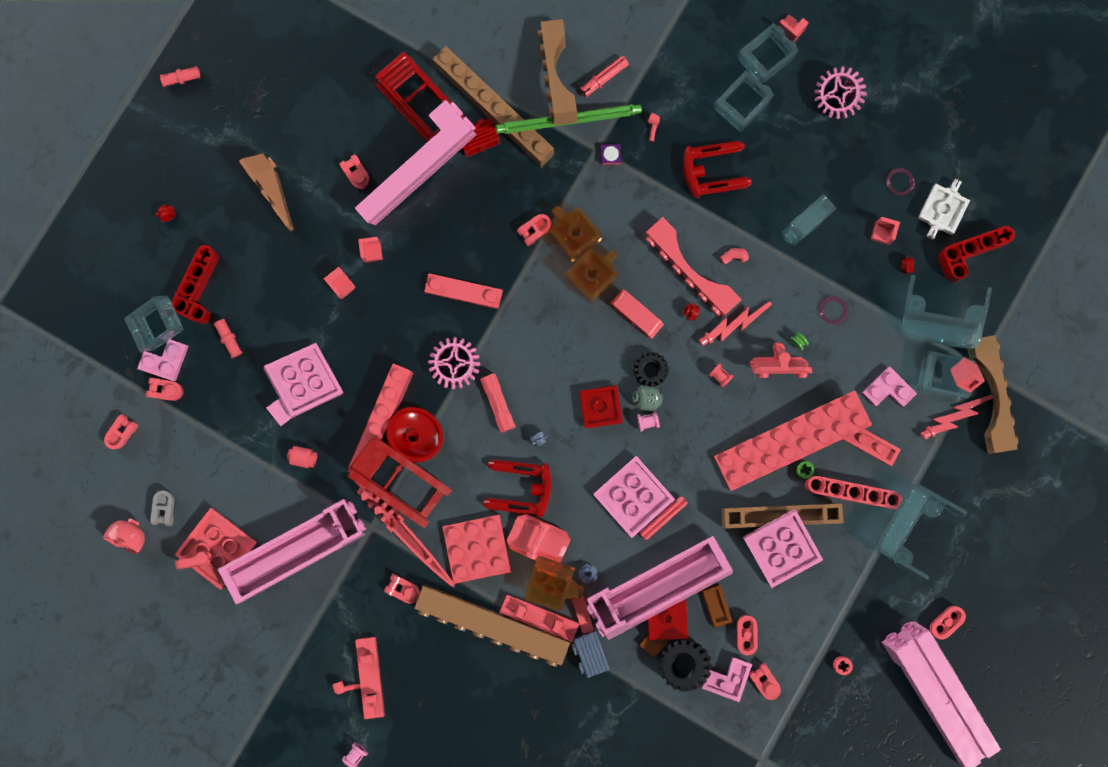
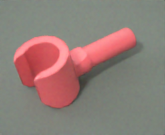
M654 113L650 115L648 123L653 125L649 141H654L655 132L660 121V117Z
M343 681L333 684V689L336 694H341L345 691L361 689V685L355 684L344 687Z

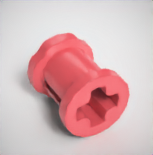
M720 363L709 374L710 377H713L721 384V388L734 377L733 374L730 375L724 370Z

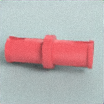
M197 66L184 70L176 69V72L160 75L163 87L176 83L184 84L185 81L201 78Z
M221 319L215 322L213 325L216 327L221 337L220 341L222 344H225L230 357L234 358L242 354L243 352L235 340L236 336L234 333H231L226 320Z

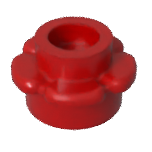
M168 205L159 207V212L156 213V216L160 217L162 222L170 221L175 217L174 207Z
M906 256V260H902V271H906V275L914 273V258H908V256Z
M695 303L686 305L683 313L686 316V320L689 321L691 319L695 321L700 307L695 305Z

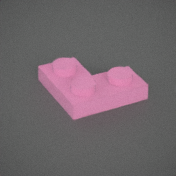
M168 339L162 357L144 351L137 369L176 382L189 346Z
M889 366L861 394L874 407L890 395L902 408L917 393Z
M732 657L727 674L724 675L710 670L711 675L701 688L740 702L752 664Z

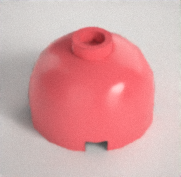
M132 519L128 521L120 520L109 526L103 539L118 548L122 547L126 549L125 551L138 555L144 545L145 534L138 527L140 523Z

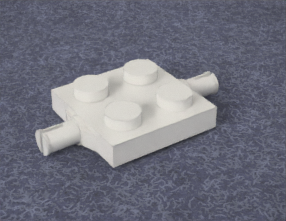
M954 179L950 188H944L935 184L918 216V219L931 226L927 237H930V239L935 238L938 230L953 235L970 200L962 197L957 192L962 183L958 179Z

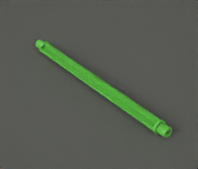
M630 104L614 108L577 112V123L634 116L641 113L642 109L641 105ZM548 116L523 121L503 122V124L496 125V133L508 134L563 125H554V118Z

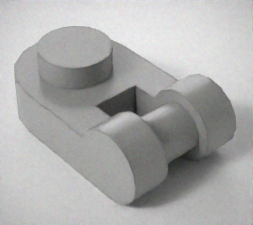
M163 490L154 495L151 511L152 525H159V523H163L165 526L173 525L175 500L171 492ZM160 510H165V516L160 515Z

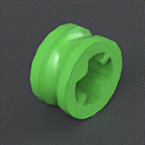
M799 332L795 333V337L790 338L792 344L800 351L804 349L803 346L809 345L807 339Z
M807 461L798 463L795 468L797 476L802 479L812 477L815 471L813 464ZM802 465L809 467L808 475L800 472V469H803Z

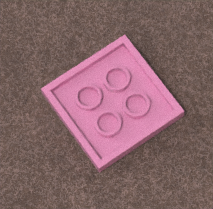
M316 343L267 364L263 368L290 418L343 394L340 385Z
M637 456L593 494L631 538L675 500Z
M795 509L743 536L771 588L823 561Z

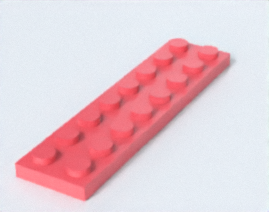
M854 390L717 454L714 458L730 491L868 428L872 426V423Z

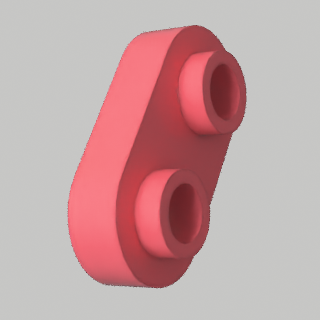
M957 606L946 608L931 622L929 629L932 636L938 639L948 638L964 623L966 619L964 610ZM953 612L956 614L954 619L951 618V613ZM941 625L942 630L937 632V626Z
M742 615L737 620V648L744 655H752L758 647L757 622L750 615ZM745 621H748L750 624L748 628L743 627ZM745 641L750 642V646L748 648H744L743 646Z

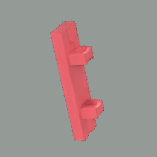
M508 594L500 611L503 615L570 642L573 641L579 626L578 622Z
M376 637L356 639L364 719L384 717L385 711Z

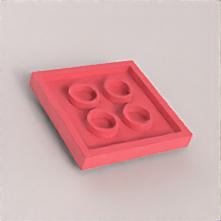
M210 508L175 555L178 558L191 555V558H193L199 552L212 553L214 557L212 563L191 568L222 590L226 584L218 569L251 552L258 542L216 509Z
M500 515L443 526L454 584L511 572Z

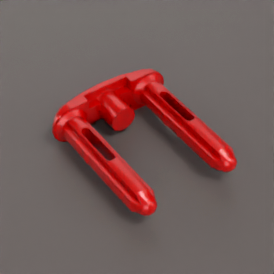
M733 141L695 148L688 146L685 149L683 156L684 176L692 196L699 199L701 195L743 189L752 184V180L747 177L698 184L696 177L705 176V169L703 165L694 166V159L740 152L745 147L743 142ZM723 185H725L724 187H718V188L709 189V188H711V187H717V186H723Z
M503 460L488 462V468L493 471L542 477V485L532 484L531 495L540 496L538 504L488 498L483 501L484 507L490 510L536 515L538 519L544 516L550 501L552 487L551 471L547 463L536 465ZM514 466L533 468L534 471L515 470ZM509 505L528 506L529 510L509 508Z

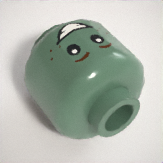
M641 385L637 391H634L633 402H636V406L640 410L655 411L662 404L663 395L657 387Z

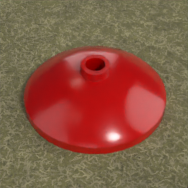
M417 407L401 409L388 422L386 436L390 447L411 462L428 461L442 447V427L438 420L424 409Z

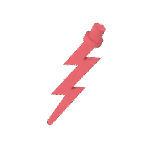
M767 302L749 316V307H747L727 326V318H725L710 333H705L704 337L699 339V343L701 346L707 343L711 344L720 333V342H722L741 323V330L747 327L770 307L772 303Z
M993 395L953 407L959 412L933 419V421L940 425L926 427V430L920 433L921 437L925 440L929 437L933 438L937 433L958 428V426L950 422L979 414L970 409L993 399Z

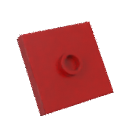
M617 385L579 391L585 429L623 424Z
M686 599L648 619L649 640L689 639Z

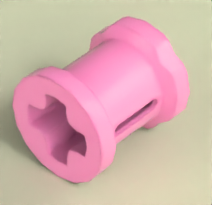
M656 411L648 415H637L640 432L647 428L660 427Z
M355 742L348 755L342 758L343 762L349 767H358V763L363 756L368 754V751L362 745Z

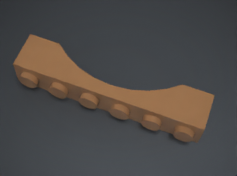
M563 19L541 22V30H538L539 42L543 41V45H540L541 57L545 56V60H542L543 72L547 71V75H544L545 87H549V91H546L547 101L552 104V106H549V116L554 118V125L577 123L575 95L568 91L561 83L555 69L560 53L566 46Z
M996 335L968 340L966 342L969 358L978 365L980 371L984 374L993 395L992 418L984 434L987 452L990 454L1017 450L1018 437L1014 433L1013 426L1015 425V420L1010 412L1011 400L1007 396V380L1003 376L1002 371L1004 363L999 355L1000 343L996 339Z
M842 504L721 508L722 528L762 527L793 509L797 511L804 525L843 523Z

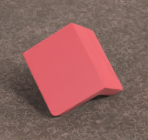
M788 15L779 22L776 29L794 43L805 31L809 22L803 18L798 23L793 17Z
M881 217L875 222L871 240L887 245L891 244L896 239L900 222Z
M378 237L358 239L360 256L364 263L383 260L381 242Z
M340 267L324 278L340 299H343L355 289V285Z
M965 357L950 369L956 385L969 393L985 381L978 365Z

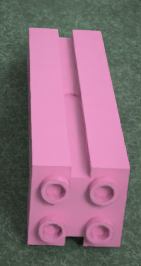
M445 100L429 114V117L441 131L355 207L367 223L377 225L477 135L473 131L476 129L466 116L464 118L461 117L463 112L454 102L449 104Z
M343 499L323 510V513L219 568L218 571L235 604L246 601L363 537L366 527L360 518L356 519L354 514L357 513V510L353 503Z
M714 536L611 591L606 588L587 599L589 605L586 607L593 620L597 618L598 622L595 624L602 637L606 636L610 640L733 574V569Z
M915 621L908 622L902 626L900 633H891L882 641L893 662L899 665L962 767H976L981 763V759L984 757L989 758L1001 750L928 629Z

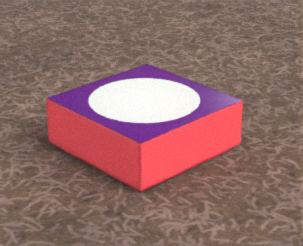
M620 144L601 145L602 165L621 164Z

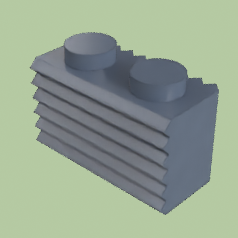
M596 630L574 638L575 643L572 644L575 656L579 654L582 662L578 664L582 674L586 673L587 678L610 670Z

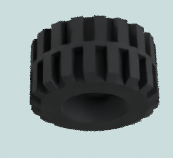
M691 640L676 641L668 645L667 649L662 652L663 657L659 660L661 662L659 671L662 670L663 673L661 675L662 679H666V684L668 686L671 685L672 689L685 692L698 689L707 682V678L711 675L710 669H712V665H710L711 657L707 655L708 651L703 649L701 644ZM684 653L691 655L696 663L695 673L688 678L681 676L676 670V660L679 655Z

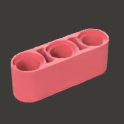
M624 289L610 303L619 314L649 339H652L664 326L659 318Z

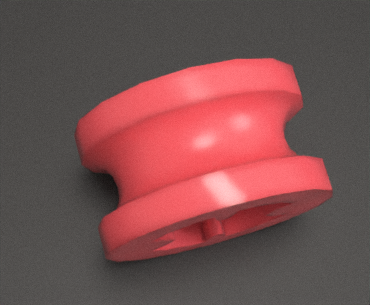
M844 656L837 657L833 662L834 670L841 675H847L852 671V662ZM841 661L847 664L845 670L838 668V664L841 665Z

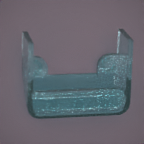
M911 275L901 327L902 334L909 339L966 349L978 347L983 334L992 288L988 287L984 306L973 305L969 307L964 319L925 312V300L919 295H913L915 275Z
M913 485L907 491L879 538L877 548L881 554L894 564L925 582L930 576L911 566L913 554L909 549L903 547L921 514H924L927 517L935 518L941 514L943 509H946L956 516L963 518L968 511L922 485Z

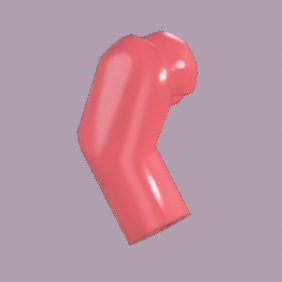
M731 248L719 259L726 265L734 258L739 259L741 262H746L749 259V255L744 248Z

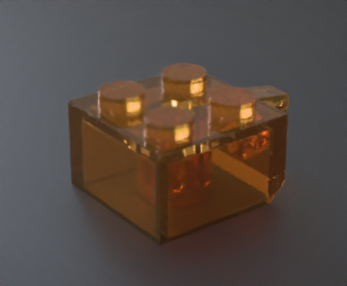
M559 206L552 210L553 215L557 219L554 221L555 225L549 229V234L571 262H574L602 240L601 232L580 207H577L571 213L568 211L564 213ZM572 232H579V237L572 236Z
M591 248L565 273V279L590 304H593L618 279L619 274L613 269L615 265L612 263L618 257V254L612 249L606 256L603 254L599 256ZM594 273L595 279H589L588 275Z
M538 556L524 600L554 610H562L565 599H571V597L581 599L585 587L576 584L572 580L575 567Z

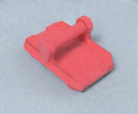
M781 342L773 345L774 357H755L750 361L753 373L757 374V377L767 378L769 374H796V377L805 378L808 374H812V368L809 367V363L802 357H791L785 351V347Z
M522 514L517 516L506 542L511 550L548 567H555L560 565L571 538L564 530L528 514Z

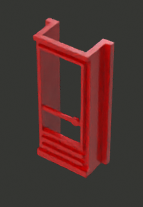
M403 52L375 76L378 81L375 86L417 132L429 142L441 129L439 128L433 133L410 108L407 102H411L412 98L425 87L441 103L445 100L449 104L452 102L419 66ZM415 74L422 81L423 85L413 94L407 96L404 101L395 90Z
M377 437L375 439L370 438L348 469L350 472L348 477L423 528L429 523L426 518L443 494L448 496L452 489ZM390 456L400 465L396 467L393 475L385 486L382 487L371 478L385 458ZM402 466L437 489L421 512H418L386 490L397 473L402 470Z

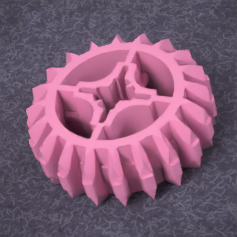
M835 67L833 68V75L828 70L826 71V74L829 76L827 79L824 76L820 77L824 81L823 84L817 82L816 85L821 90L814 91L815 94H820L819 97L815 98V101H822L818 104V108L825 106L822 111L823 114L830 110V118L833 117L834 113H836V119H840V113H843L844 118H847L846 112L850 111L851 115H854L855 113L852 110L854 107L857 110L861 109L857 103L865 102L860 96L867 95L866 92H861L862 89L866 88V84L859 85L864 79L861 77L856 80L859 73L856 71L851 75L852 68H849L847 73H845V67H841V72L838 73ZM840 78L850 79L856 86L845 87L842 85ZM835 80L834 90L825 94L828 84ZM838 84L840 88H842V90H846V92L843 93V102L841 101V98H839L838 95L835 96V93H838ZM856 92L854 101L846 107V97ZM837 99L841 108L831 107L827 104L826 100Z
M456 337L453 338V343L447 338V345L444 346L443 342L440 341L439 345L442 348L438 349L436 346L433 348L437 354L430 353V357L435 359L428 361L430 365H434V367L429 368V371H436L432 375L433 379L440 377L437 383L441 384L445 381V388L449 386V383H451L452 389L456 388V383H458L459 388H463V381L469 385L470 383L467 380L469 377L475 380L472 372L479 373V370L475 369L474 366H480V362H474V360L480 357L479 355H472L477 350L476 348L469 350L471 347L470 342L464 346V339H461L458 344ZM452 349L449 358L440 360L447 350ZM458 349L465 351L469 355L470 361L460 359ZM456 358L459 365L453 369V366L448 363ZM439 366L450 368L451 378L444 376ZM469 367L463 376L457 378L459 369Z

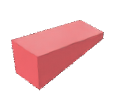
M584 595L572 598L582 634L594 631Z

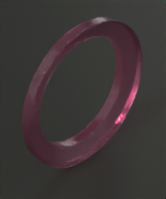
M903 168L893 170L887 177V186L896 195L908 194L915 184L912 173ZM901 172L909 177L910 186L906 191L898 192L892 188L890 179L895 173Z
M829 297L821 304L820 314L827 323L839 324L846 319L848 307L841 298ZM837 301L841 303L844 308V314L841 319L832 321L826 318L824 306L827 302Z

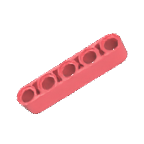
M820 476L807 478L804 483L805 489L811 494L886 509H897L903 503L902 496L895 491ZM814 479L819 483L817 490H813L811 487V482ZM833 483L838 487L836 494H833L830 490ZM852 487L857 491L855 498H852L849 494ZM871 491L876 495V499L873 502L869 500V493ZM890 495H892L895 498V502L892 506L888 503V497Z

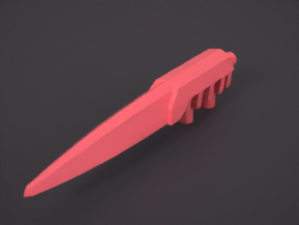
M355 481L360 487L357 493L361 495L363 501L366 500L369 503L368 507L373 508L376 515H380L381 521L385 523L386 528L390 532L393 531L440 578L450 586L455 587L454 582L436 558L405 523L404 516L397 509Z

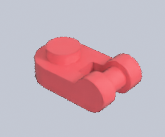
M356 154L350 156L351 159L339 163L356 189H365L369 185V175ZM356 165L358 169L351 173L349 168Z
M539 214L516 231L520 236H523L525 244L530 246L550 230L551 220L547 215ZM530 228H533L535 231L532 235L528 232Z
M149 378L148 383L150 386L149 391H146V397L176 401L182 397L183 388L179 383ZM158 385L163 386L161 393H157Z
M123 414L119 415L104 437L105 445L110 449L122 448L130 436L137 430L138 424L134 421L130 422ZM121 426L126 428L124 432L119 430Z
M199 552L193 558H191V555L180 556L179 560L175 561L176 569L207 565L213 562L214 557L209 552Z
M393 573L390 578L391 582L389 586L385 587L384 592L409 604L416 602L421 593L420 588L416 584ZM398 584L403 585L401 592L395 590Z
M765 663L761 664L760 668L755 672L751 671L749 673V677L766 699L774 700L778 698L781 693L780 685ZM765 675L767 679L760 682L759 678Z

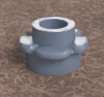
M541 431L531 436V445L535 444L538 447L546 443L545 438L548 435Z
M588 564L584 565L579 571V578L585 584L595 582L598 577L596 574L597 569Z

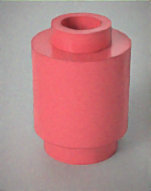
M294 446L292 449H289L287 460H289L290 465L314 468L317 452H313L312 449Z

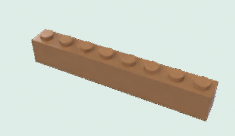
M447 46L433 58L435 68L489 119L491 118L495 125L503 124V122L524 120ZM535 130L506 134L540 167L554 155V148Z
M427 585L422 587L415 605V609L419 610L418 613L426 617L433 615L441 623L447 624V622H451L459 630L465 631L469 629L477 637L483 638L487 636L495 644L502 645V643L510 645L509 649L516 652L523 650L528 652L527 656L537 660L541 657L546 659L545 663L556 667L557 664L562 666L570 644L568 640Z

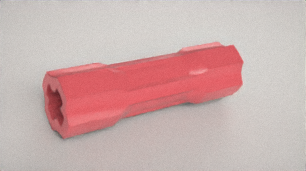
M496 374L481 378L480 380L490 401L500 433L516 428Z

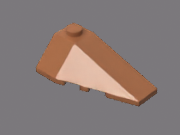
M264 154L239 160L253 182L261 189V193L272 204V208L282 222L292 231L294 228L278 173L274 169L277 167L271 157L266 158Z

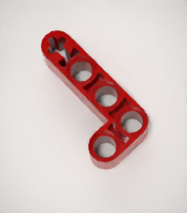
M1004 226L952 244L943 249L938 257L946 279L949 282L957 283L966 278L969 270L965 260L1010 243L1015 238L1014 230L1011 227ZM1004 235V238L997 240L996 237ZM983 239L988 242V247L983 244ZM965 245L970 247V253L965 250ZM947 251L953 254V259L947 256ZM954 269L960 272V277L954 274Z
M202 245L197 249L171 302V308L175 313L199 324L207 323L211 317L210 311L207 308L197 304L219 259L217 251L210 246ZM202 268V274L200 276H196V271ZM194 285V291L188 294V288ZM185 302L186 306L184 310L180 311V304ZM199 310H202V311H203L202 317L197 319V318H196L197 312H198Z

